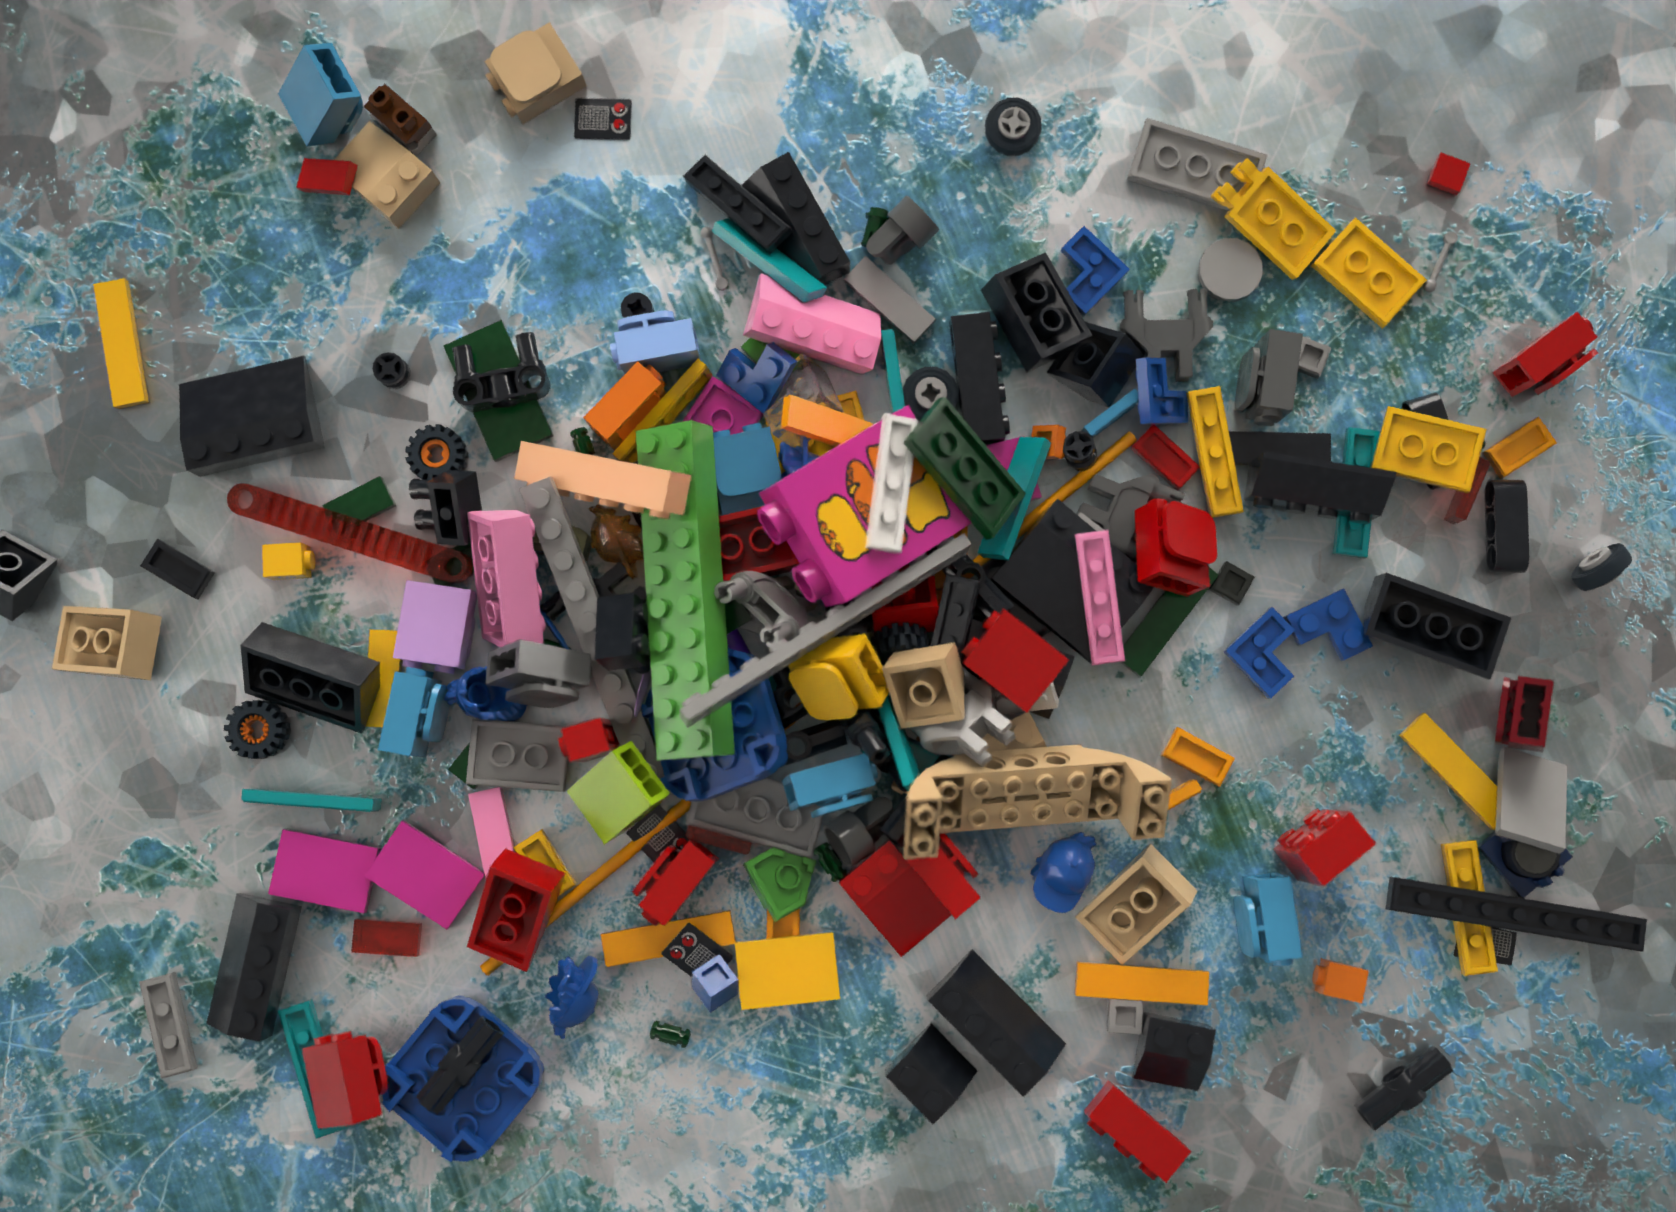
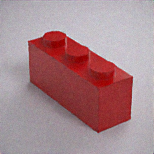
M601 717L561 729L563 737L558 738L563 757L568 756L570 762L594 760L607 756L611 751L620 747L610 719Z
M1109 1080L1084 1109V1112L1090 1118L1087 1124L1100 1136L1103 1137L1107 1133L1116 1141L1113 1146L1126 1158L1133 1155L1142 1163L1138 1167L1152 1180H1155L1158 1176L1167 1183L1192 1152L1182 1141Z

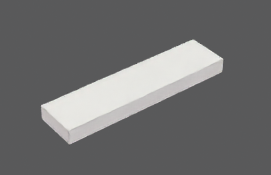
M887 413L882 417L865 548L895 554L901 553L914 457L903 442L917 426V419Z

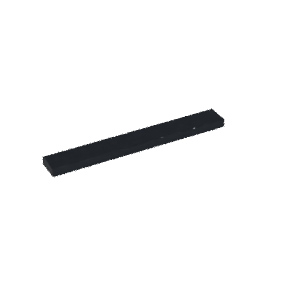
M1389 876L1386 910L1644 951L1647 919Z

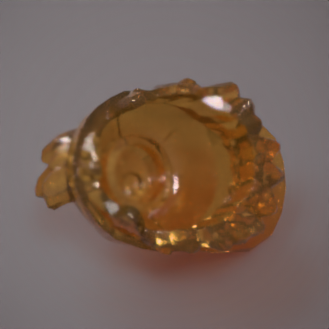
M599 504L595 507H589L588 510L596 516L592 521L590 531L592 538L591 547L595 548L599 557L605 562H623L631 579L637 578L638 571L635 563L637 560H644L643 540L639 537L641 528L638 525L629 524L631 520L630 515L616 516L615 513L617 511L613 508H605Z

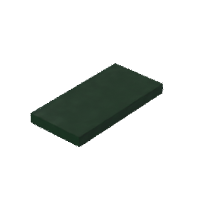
M502 320L443 345L456 375L452 348L460 345L471 346L475 369L480 374L500 368L517 367L520 363L519 356ZM528 379L527 388L533 389ZM470 388L465 392L467 401L473 400L477 395L476 388ZM538 400L523 402L505 408L473 412L495 462L519 452L521 441L538 444L554 436Z
M945 396L936 400L903 442L985 540L993 539L1026 494Z

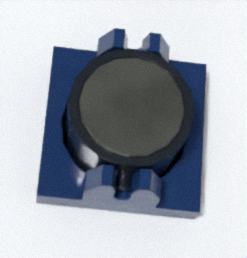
M1495 831L1478 845V849L1519 898H1525L1537 887L1543 888L1551 885L1553 881L1550 878L1562 876L1565 873L1562 866L1573 858L1567 849L1558 854L1496 835Z

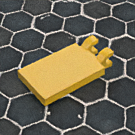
M1246 158L1242 163L1238 162L1230 172L1239 181L1245 183L1242 188L1236 192L1226 182L1222 187L1218 186L1210 197L1218 204L1229 208L1224 217L1291 280L1297 279L1337 230L1271 168L1266 167L1260 172Z

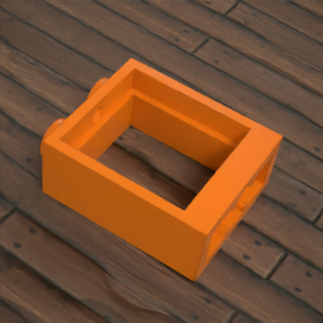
M637 361L583 417L584 420L615 451L666 394L664 390L666 384L662 380L663 377L650 364L645 368Z

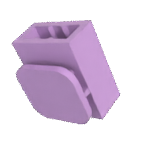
M406 580L393 658L403 660L402 666L422 669V665L425 663L435 665L434 671L454 674L455 668L465 670L466 660L471 652L475 629L474 612L477 592L469 589Z

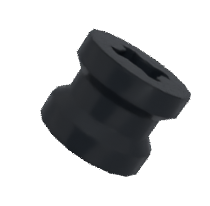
M631 293L621 303L623 318L655 312L650 299L642 293Z
M383 353L373 362L372 370L374 376L390 389L402 388L410 379L409 366L395 353Z
M1075 431L1064 439L1063 452L1068 466L1077 471H1085L1096 463L1097 450L1091 435L1083 431Z

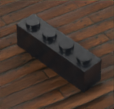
M990 312L951 316L949 326L956 382L959 388L960 414L985 445L1002 442L1005 440V434H1010L1008 415L1002 414L1001 403H1006L1004 383H998L997 372L1002 371L1000 352L995 353L993 341L998 340L997 323L990 320Z

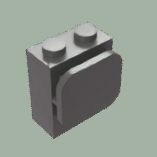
M1270 329L1255 344V347H1251L1242 357L1236 388L1235 410L1243 411L1247 408L1245 419L1255 420L1254 423L1256 425L1273 426L1274 423H1278L1293 411L1302 333Z
M520 639L488 652L486 685L512 689L506 692V700L509 702L541 708L560 707L579 700V692L576 690L589 686L592 676L591 654Z

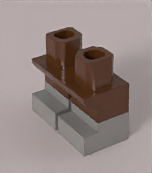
M386 84L379 86L369 96V101L363 106L371 113L369 116L373 121L416 157L437 135L428 120Z

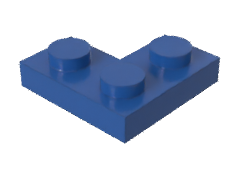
M1085 226L1061 249V252L1082 271L1066 289L1083 316L1130 270Z
M774 342L766 345L757 364L737 348L729 350L716 376L765 414L772 409L798 361Z
M1146 357L1136 359L1135 377L1138 385L1140 424L1189 423L1187 391L1168 390L1166 358Z
M1344 588L1283 617L1295 630L1292 636L1297 646L1327 633L1341 661L1373 647L1369 637L1364 635V627Z
M1270 607L1223 652L1270 699L1294 677L1272 652L1295 630L1273 607Z

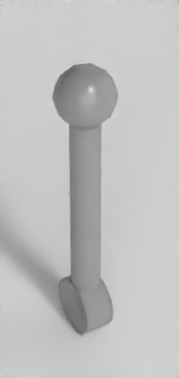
M704 227L700 233L702 238L706 240L717 276L716 287L724 291L728 288V280L723 277L711 238L713 235L712 229Z
M1450 231L1443 237L1444 247L1430 279L1423 286L1427 292H1432L1436 289L1437 284L1435 281L1450 246L1458 240L1455 232Z

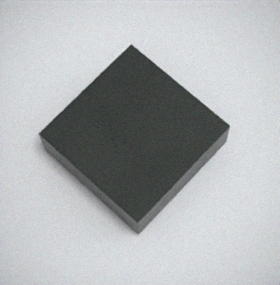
M1226 561L1223 563L1218 573L1219 575L1209 590L1238 606L1255 577Z

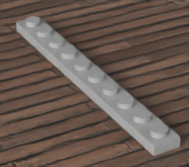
M551 476L519 488L584 653L591 654L592 676L620 746L632 741L658 778L665 777L661 761L656 759V743L647 717H642L641 708L637 717H634L637 692L628 669L608 671L594 660L597 598L599 594L553 477Z
M965 534L960 535L956 539L950 536L936 546L938 550L928 556L926 553H923L909 562V568L901 573L899 570H896L882 579L883 584L872 590L870 587L855 596V601L844 607L843 604H839L826 614L827 619L817 625L814 621L808 623L797 632L799 636L788 642L786 639L777 642L769 649L770 654L759 660L758 657H754L740 667L742 671L735 676L730 677L727 674L719 678L711 685L713 689L701 696L698 692L687 698L682 703L684 707L680 709V718L687 728L960 559L967 554L971 542Z

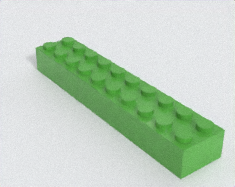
M689 420L636 431L639 465L691 475L684 515L670 513L669 519L649 516L650 509L644 508V512L641 513L656 759L682 760L735 755L731 701L688 728L680 718V709L684 707L682 703L687 698L698 692L701 696L713 689L711 685L716 680L727 674L729 675L725 604L720 602L721 598L717 599L714 595L715 586L723 582L713 426Z

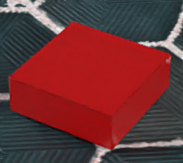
M1441 152L1436 158L1427 185L1457 195L1461 191L1471 163Z

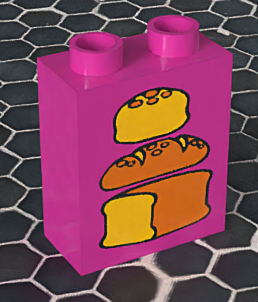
M909 405L892 413V415L916 419ZM882 419L758 493L765 506L757 511L759 521L766 534L774 543L779 545L787 541L800 563L792 568L794 581L801 593L812 603L819 599L822 600L825 607L845 603L971 524L968 518L914 456L901 553L895 554L865 548Z

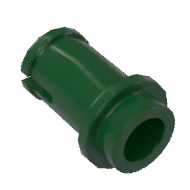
M870 207V211L865 214L868 220L861 246L867 248V242L870 237L889 219L887 216L889 212L887 210Z

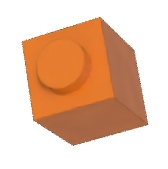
M1321 958L1320 965H1316L1314 968L1312 982L1315 985V991L1323 995L1363 1003L1369 971L1361 967Z

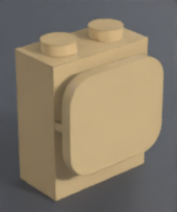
M550 22L535 31H523L497 46L492 51L491 57L485 60L490 71L485 76L495 92L501 89L506 97L501 102L511 118L517 115L522 124H525L587 86L581 71Z

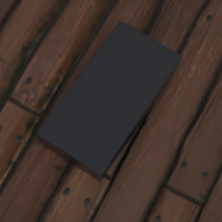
M160 539L155 541L140 565L194 599L200 598L215 574L213 570Z

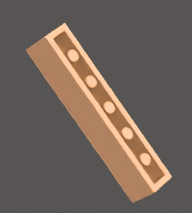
M521 441L514 479L525 481L527 485L552 476L560 496L569 497L571 491L575 492L574 499L593 502L594 497H598V504L618 508L619 502L625 503L623 510L643 513L644 508L650 509L649 516L669 519L670 513L684 515L691 475L525 441Z

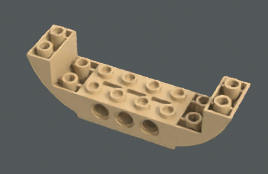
M1081 744L987 751L992 755L993 759L984 767L980 766L966 754H956L953 758L941 761L926 769L915 779L909 789L906 809L904 859L937 857L939 833L1119 819L1132 840L1164 838L1172 779L1158 769L1139 760L1109 751L1084 748Z

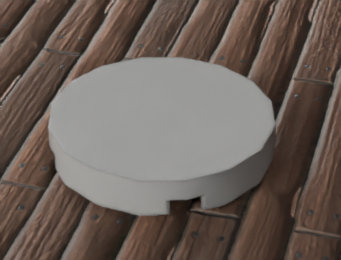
M1224 238L1212 243L1204 251L1199 261L1198 278L1202 288L1207 289L1208 294L1217 300L1237 302L1247 298L1258 287L1263 275L1262 261L1258 251L1248 242L1238 238Z

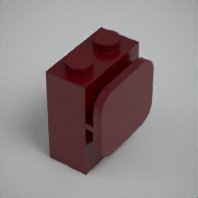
M1518 676V680H1510L1511 678L1504 677L1495 744L1508 745V748L1543 752L1546 744L1554 680Z

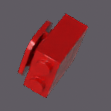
M1577 311L1550 328L1492 373L1511 397L1542 380V383L1534 389V392L1539 395L1563 381L1598 354L1595 348L1584 354L1583 352L1586 349L1585 347L1598 338V336L1594 333L1590 321L1582 317Z
M1161 498L1152 499L1147 504L1136 509L1135 532L1138 582L1186 597L1210 587L1209 564L1217 559L1216 526L1212 516L1204 510L1177 501L1168 503L1167 500Z
M1003 608L1000 613L994 610L983 624V627L987 629L979 640L973 637L963 649L962 653L966 655L963 659V664L1028 713L1069 659Z
M939 833L940 840L937 857L906 860L956 920L981 899L979 894L964 878L967 872L973 878H976L979 874L945 833Z
M695 839L688 841L673 860L672 855L677 848L673 845L668 846L632 891L635 896H639L646 890L647 895L638 906L643 909L641 915L655 926L659 923L665 926L673 919L719 860L716 855Z
M351 1031L314 1038L315 1045L302 1048L318 1128L354 1125L383 1115L379 1095L387 1091L388 1079L381 1046L375 1037H366V1034L352 1036Z

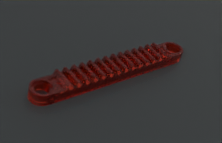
M236 484L227 494L228 507L238 515L452 583L465 581L472 571L470 558L461 551L254 485ZM249 491L252 494L253 501L251 506L243 509L239 505L238 499L241 493ZM457 557L462 563V569L457 575L451 576L446 570V564L451 558Z

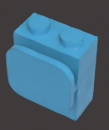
M332 43L304 45L278 95L306 146L334 143L339 134L351 132L362 114V96Z
M761 423L743 426V432L730 435L729 429L713 432L717 499L721 516L764 506L765 504L758 493L781 480V470L770 427L762 428Z
M407 667L405 673L395 671L378 750L406 756L426 757L429 742H440L442 740L450 705L447 701H444V696L449 690L446 689V685H442L441 680L433 679L434 672Z
M864 753L789 774L782 779V784L790 811L815 804L820 806L819 809L810 812L813 819L873 801L872 794L862 796L860 793L876 785L874 779L878 778L876 765L871 760H868L867 754Z
M1276 872L1242 876L1245 896H1234L1233 900L1238 940L1242 953L1251 958L1260 957L1264 959L1265 963H1272L1273 966L1292 965L1293 959L1303 958L1291 876Z

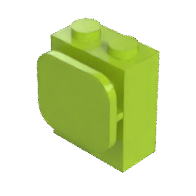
M632 741L611 751L567 790L569 796L604 844L623 834L670 795Z

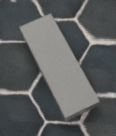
M866 256L844 278V282L880 313L912 344H915L936 320Z
M176 972L140 981L161 1079L197 1069Z

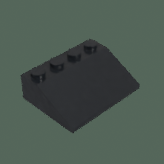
M304 355L179 384L180 442L186 471L199 477L325 448L307 361Z
M1057 499L1042 512L1014 548L1009 560L1004 561L990 580L1091 663L1075 534L1094 532L1096 530ZM1110 543L1120 625L1122 628L1143 604L1154 587L1139 583L1137 564Z

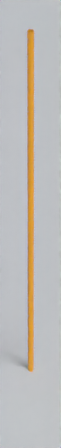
M1128 431L1099 455L1096 463L1090 469L1077 473L1026 515L1016 540L1032 527L1042 512L1054 501L1059 499L1061 502H1064L1094 477L1095 474H1098L1137 441L1134 434ZM978 555L972 561L982 566L991 558H983L981 555ZM967 573V578L974 576V574ZM936 590L938 605L941 602L943 590ZM795 721V722H793L792 724L788 725V727H786V728L784 729V731H786L788 728H790V727H791L794 723H796L797 721ZM683 799L667 811L668 814L651 832L635 842L632 840L555 904L546 928L636 855L656 833L674 821L676 822L688 812L692 801H685ZM490 957L480 965V968L489 976L503 962Z

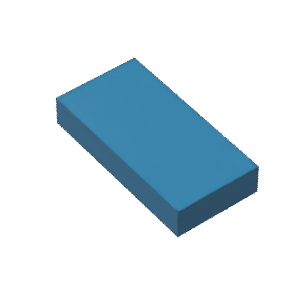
M1136 388L1084 426L1081 431L1088 433L1094 438L1137 406L1139 399Z

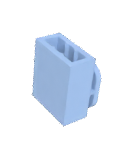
M664 310L629 316L617 321L619 332H614L615 343L610 344L613 362L616 363L618 370H623L624 374L637 361L645 368L650 364L658 372H665L690 367L697 358L701 360L697 335L691 318L676 321L672 311Z

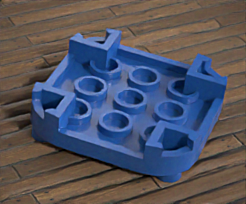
M728 649L729 676L733 677L741 672L740 667L748 660L757 656ZM769 678L731 701L735 755L660 760L665 775L660 780L667 790L672 792L677 798L685 801H706L765 779L775 773L779 767L785 765L788 759L786 734ZM651 687L646 702L642 704L641 709L642 717L649 718L655 740Z
M458 995L441 1002L433 1008L391 1061L385 1065L388 1088L382 1094L383 1101L381 1103L388 1112L392 1110L437 1147L442 1152L441 1157L450 1162L478 1160L494 1145L535 1095L542 1082L544 1064L531 1045L485 1006L472 998ZM481 1016L492 1020L500 1027L504 1035L482 1060L483 1065L464 1087H460L452 1100L438 1115L428 1111L420 1104L416 1095L438 1070L439 1067L437 1065L457 1042L460 1043Z

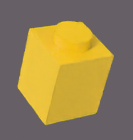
M301 542L262 545L263 577L271 580L312 578L311 570L315 569L316 559L311 546Z

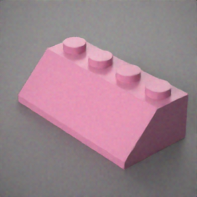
M761 273L743 336L767 344L774 342L780 348L863 375L873 370L881 342L880 313L827 295L803 303L770 276Z
M517 510L467 512L482 638L499 647L520 639L544 643L543 632H545L546 625L544 617L540 613L539 601L542 599V590L536 576L539 561L533 549L532 537L535 535L533 520L529 514Z

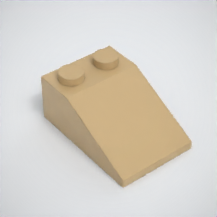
M370 121L334 159L351 161L358 165L352 189L398 229L440 184V181L428 166Z
M63 606L52 669L127 679L151 680L162 616L130 609Z
M1149 844L1075 918L1123 965L1192 904L1198 891L1152 844Z

